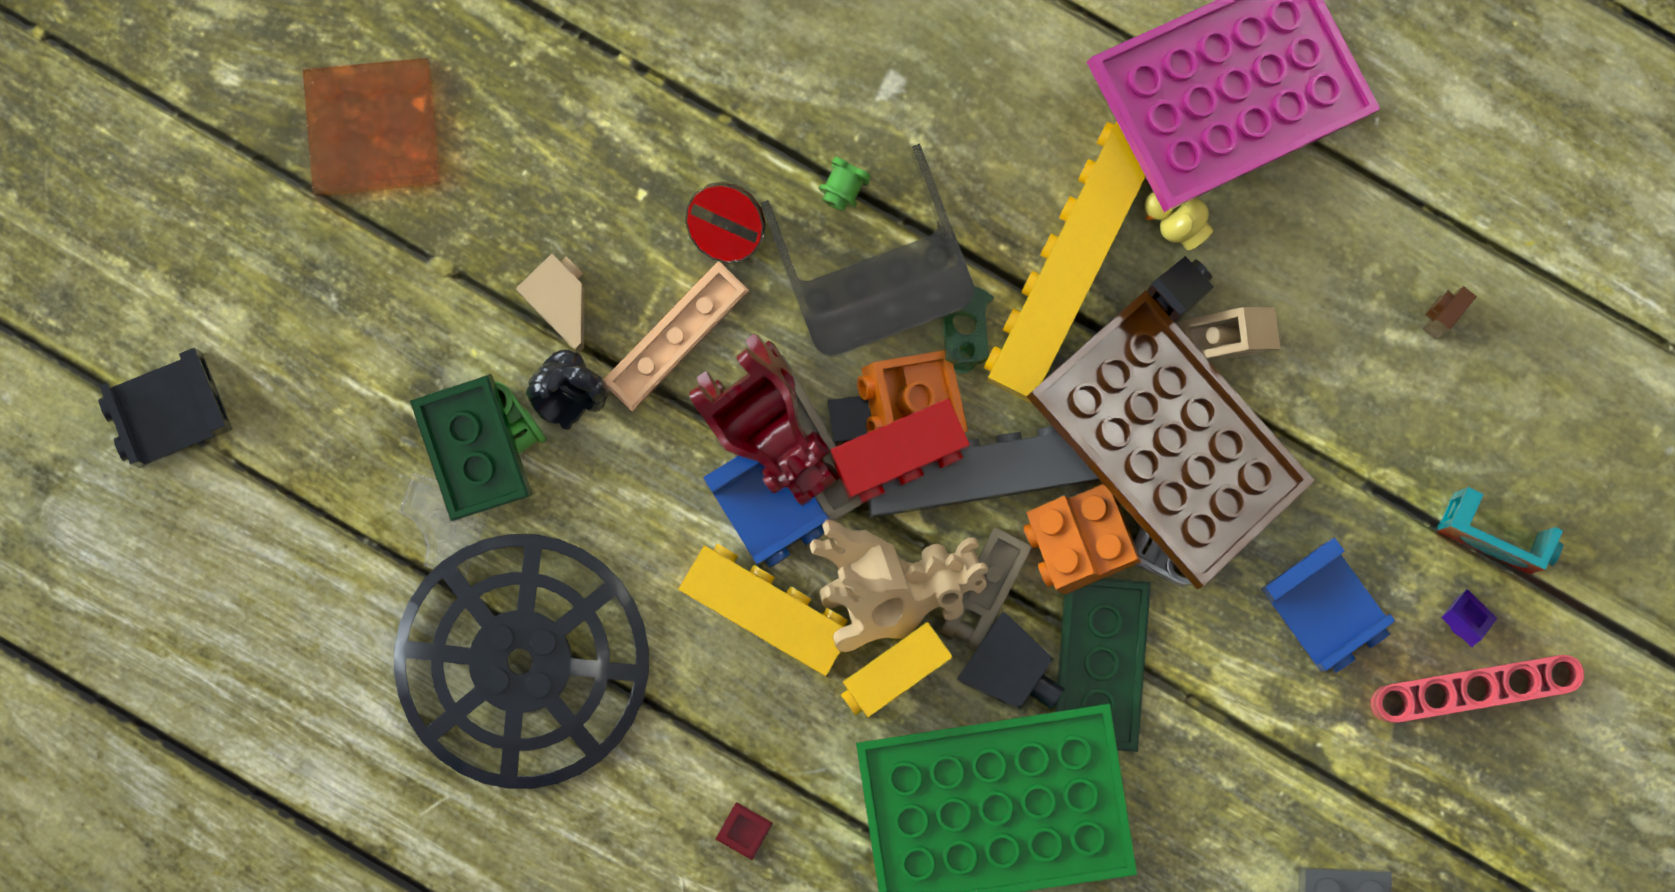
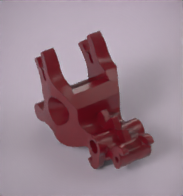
M754 333L745 340L750 349L746 348L736 356L739 364L747 372L744 377L726 390L720 380L714 382L710 373L705 371L697 377L699 385L689 392V396L720 444L727 451L761 463L765 466L762 470L765 476L763 481L768 489L776 494L784 487H787L794 495L795 500L804 506L840 478L836 469L823 459L830 450L822 437L815 431L807 435L801 428L795 380L792 371L787 366L775 344L769 340L764 343L760 336Z

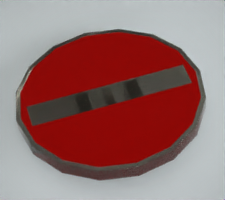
M724 181L707 184L693 195L687 205L685 223L689 237L698 250L712 260L724 263L743 261L753 255L764 240L766 221L763 210L754 196L739 185Z

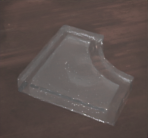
M413 472L399 512L412 519L423 533L427 549L424 566L434 569L443 560L460 549L480 541L491 509L451 522L437 480ZM474 557L467 559L457 566V569L465 579Z

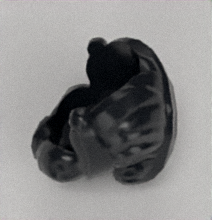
M566 349L553 353L532 374L526 390L528 401L531 402L537 414L549 423L560 424L564 430L571 429L572 424L582 417L586 409L589 412H598L603 409L608 395L606 382L598 374L586 368V364L579 353Z

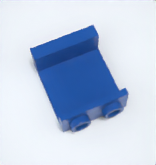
M738 455L703 478L757 566L766 562L768 567L771 568L789 557L791 554L787 548L802 540L806 546L813 539L823 536L825 533L822 525L826 519H830L822 510L815 497L809 503L802 506L795 500L794 495L787 487H784L776 494L772 493L763 481L765 476L762 470L765 466L758 461Z
M1335 537L1308 554L1262 587L1261 590L1320 672L1332 668L1337 673L1356 659L1352 652L1364 643L1369 648H1372L1388 637L1390 632L1387 630V627L1394 623L1395 620L1391 614L1385 615L1358 579L1341 555L1345 551Z

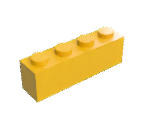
M716 544L712 550L704 545L678 590L826 677L841 652L835 646L833 640L834 633L840 628L845 627L848 620L826 608L823 615L810 608L808 605L812 599L791 586L786 593L771 585L775 577L755 565L752 566L750 571H747L735 563L738 555L725 547Z

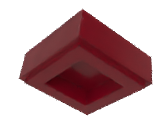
M736 802L715 840L753 860L773 822Z

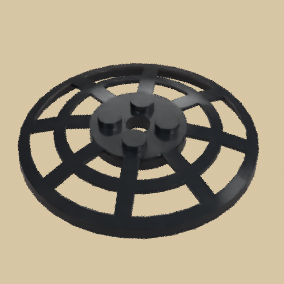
M507 534L486 538L460 549L443 560L423 579L410 598L399 623L394 646V676L398 698L408 722L421 742L440 761L459 774L483 784L507 789H534L558 784L584 773L602 761L621 742L634 723L645 696L649 676V645L645 624L635 600L623 582L605 563L586 550L561 539L537 534ZM506 547H525L522 572L495 575L471 587L457 569V566L467 559L490 550ZM542 549L556 551L579 561L595 572L605 583L584 599L579 592L564 582L539 574ZM443 578L458 598L450 605L442 617L434 635L433 644L408 641L410 629L420 605L431 589ZM520 585L517 610L494 616L480 598L484 593L499 587ZM537 587L557 593L574 607L556 622L540 613L534 612ZM615 596L624 608L632 628L636 649V664L610 662L607 635L596 611ZM466 608L481 626V629L474 637L470 648L446 645L447 637L454 622ZM583 621L587 622L593 635L597 661L572 658L571 648L566 635ZM516 649H524L532 656V667L525 674L515 673L509 667V656ZM406 658L431 661L434 688L445 712L427 727L418 715L410 695L406 674ZM444 662L469 665L470 676L475 687L457 702L452 698L446 683ZM570 675L595 678L588 699L579 712L574 715L559 696L567 685ZM608 679L634 681L631 697L621 719L610 735L599 744L584 727V724L599 706L606 690ZM484 701L506 711L504 736L482 729L472 722L467 715ZM546 707L561 725L558 729L541 736L521 738L523 713ZM457 724L462 731L477 741L502 749L500 774L486 772L465 763L447 751L437 740ZM570 736L586 755L576 763L554 772L535 776H518L520 751L546 748Z

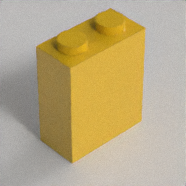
M926 622L843 681L847 690L841 696L855 716L863 711L868 718L949 661L952 655L930 624Z

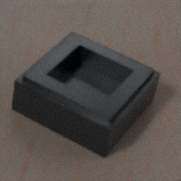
M860 396L828 400L834 443L851 441L867 434L866 421L868 417H871L868 400H862Z

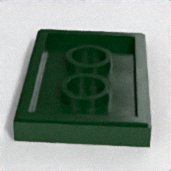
M492 374L410 400L451 522L533 495Z

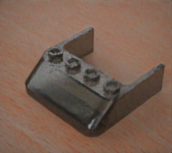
M920 144L912 146L911 156L937 221L936 231L923 239L813 280L803 281L797 277L769 200L761 202L764 218L811 340L817 351L825 356L838 357L959 312L965 309L972 301L974 284Z

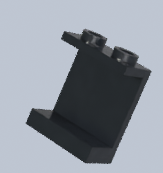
M195 347L179 353L180 360L119 385L113 386L109 383L100 385L104 397L98 399L106 421L114 422L119 435L114 438V443L122 461L129 460L130 465L139 468L233 430L203 352Z

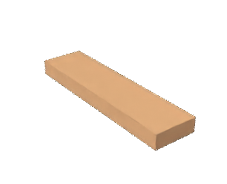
M718 261L603 379L608 389L633 412L749 293V289Z

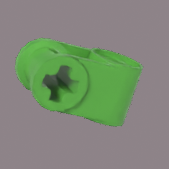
M495 381L497 390L503 391L506 396L504 411L513 437L516 438L527 430L524 435L515 440L519 454L536 442L544 443L547 441L527 409L524 410L513 392L506 385Z

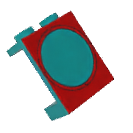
M1467 487L1452 494L1436 530L1437 532L1528 574L1546 570L1548 565L1553 567L1556 564L1564 546V543L1559 541L1563 530L1553 527L1538 532L1530 551L1526 552L1470 526L1484 495L1483 493Z

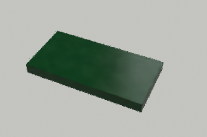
M1103 578L1064 595L1057 683L1064 687L1065 691L1055 705V712L1110 704L1117 750L1138 752L1151 582Z

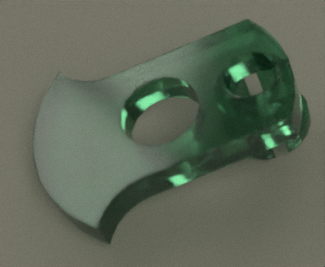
M952 285L940 290L931 299V302L937 305L942 314L945 360L952 363L955 371L959 373H969L977 364L986 361L989 357L985 308L993 302L994 297L987 291L973 285ZM958 316H968L975 322L976 330L971 334H961L954 328L953 320ZM960 353H965L970 358H965Z

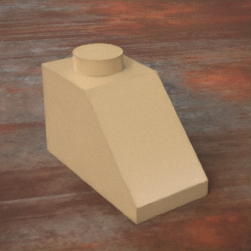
M551 254L516 290L579 353L584 348L585 288L578 280L583 273L568 257L565 256L559 261Z
M1241 307L1178 321V327L1208 361L1249 356L1281 349L1275 307Z

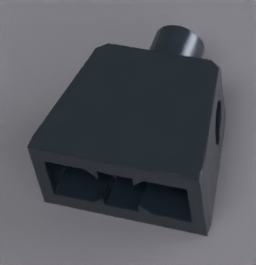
M1003 611L957 678L963 685L1020 711L1030 697H1033L1052 710L1065 691L1064 687L1046 676L1054 659Z

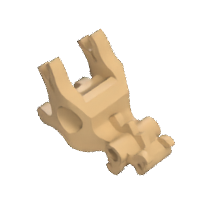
M826 519L822 525L825 536L834 540L827 539L822 541L813 539L809 545L812 554L831 560L839 569V578L825 585L820 590L819 596L825 608L833 609L843 605L848 609L852 624L840 628L833 636L836 648L842 652L853 651L876 639H903L916 629L927 613L940 606L944 608L942 613L945 619L955 620L963 613V594L967 591H975L978 594L987 585L984 574L988 572V568L985 563L979 562L974 550L979 547L975 538L963 540L958 545L955 553H948L945 546L941 544H932L922 551V560L910 563L898 556L894 545L866 530L853 531L844 528L840 523Z

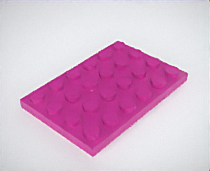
M1216 0L1094 55L1086 62L1164 213L1371 116L1380 110L1324 0Z

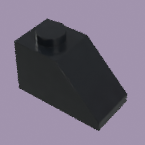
M1184 256L1150 285L1147 292L1176 323L1209 294L1214 286L1209 282L1212 279V275L1207 268L1197 259L1191 262Z

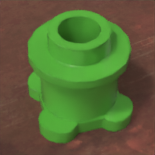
M834 157L831 165L833 170L825 185L820 184L818 188L824 194L822 201L840 211H845L847 206L856 208L857 202L855 199L862 185H868L871 175L841 158Z

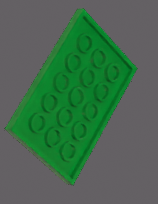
M1110 704L856 743L879 892H1026L1137 875Z

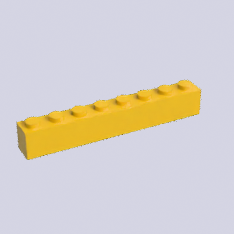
M1108 121L1106 122L1096 143L1103 147L1096 162L1088 158L1077 180L1084 184V187L1078 199L1069 196L1059 216V219L1066 222L1059 237L1052 233L1050 234L1040 254L1041 257L1047 260L1040 274L1032 270L1021 292L1028 296L1022 310L1019 311L1013 308L1002 331L1008 333L1009 336L1003 348L994 346L983 367L990 371L986 382L1030 404L1032 403L1026 396L1043 382L1146 177L1117 121L1115 125Z

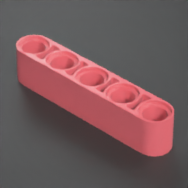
M1558 655L1381 686L1373 693L1371 709L1379 720L1395 723L1567 694L1576 691L1581 686L1584 680V669L1576 658L1570 655ZM1559 662L1564 664L1570 672L1568 682L1562 687L1557 685L1552 679V669ZM1515 670L1522 671L1528 679V686L1521 694L1514 692L1509 684V678ZM1474 677L1480 678L1486 685L1485 696L1479 701L1473 700L1467 692V685ZM1432 684L1440 686L1444 692V701L1436 709L1430 707L1425 700V692ZM1391 691L1398 693L1403 701L1401 711L1394 716L1388 714L1383 708L1384 696Z

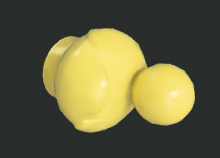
M1151 192L1146 197L1144 202L1147 213L1145 220H1161L1160 232L1166 240L1174 243L1180 242L1188 251L1202 244L1212 234L1213 229L1207 222L1209 218L1208 206L1199 198H1195L1164 213L1154 192Z

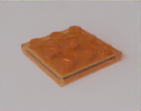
M428 58L303 69L312 191L315 196L440 184L431 68Z

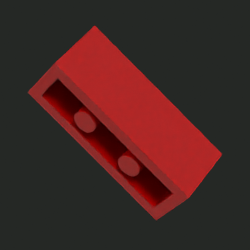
M947 398L832 448L829 455L849 500L859 496L861 502L864 503L884 494L883 485L898 479L901 486L925 476L922 468L938 462L941 469L964 459L961 451L966 450L970 444L952 403Z

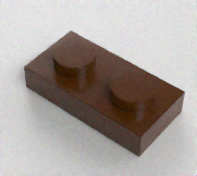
M1464 286L1455 293L1447 290L1442 296L1440 295L1425 313V316L1430 321L1423 330L1436 340L1454 326L1477 296Z

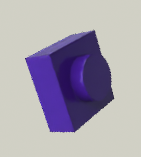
M1468 589L1454 600L1441 617L1450 626L1451 630L1471 648L1483 639L1498 619Z

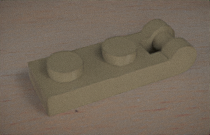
M994 527L978 558L979 562L985 563L988 568V572L984 574L987 581L985 589L978 594L975 591L965 592L962 599L964 605L962 615L955 620L946 619L939 633L950 639L954 635L967 642V648L976 651L987 635L1032 546ZM966 609L981 616L976 628L961 620Z

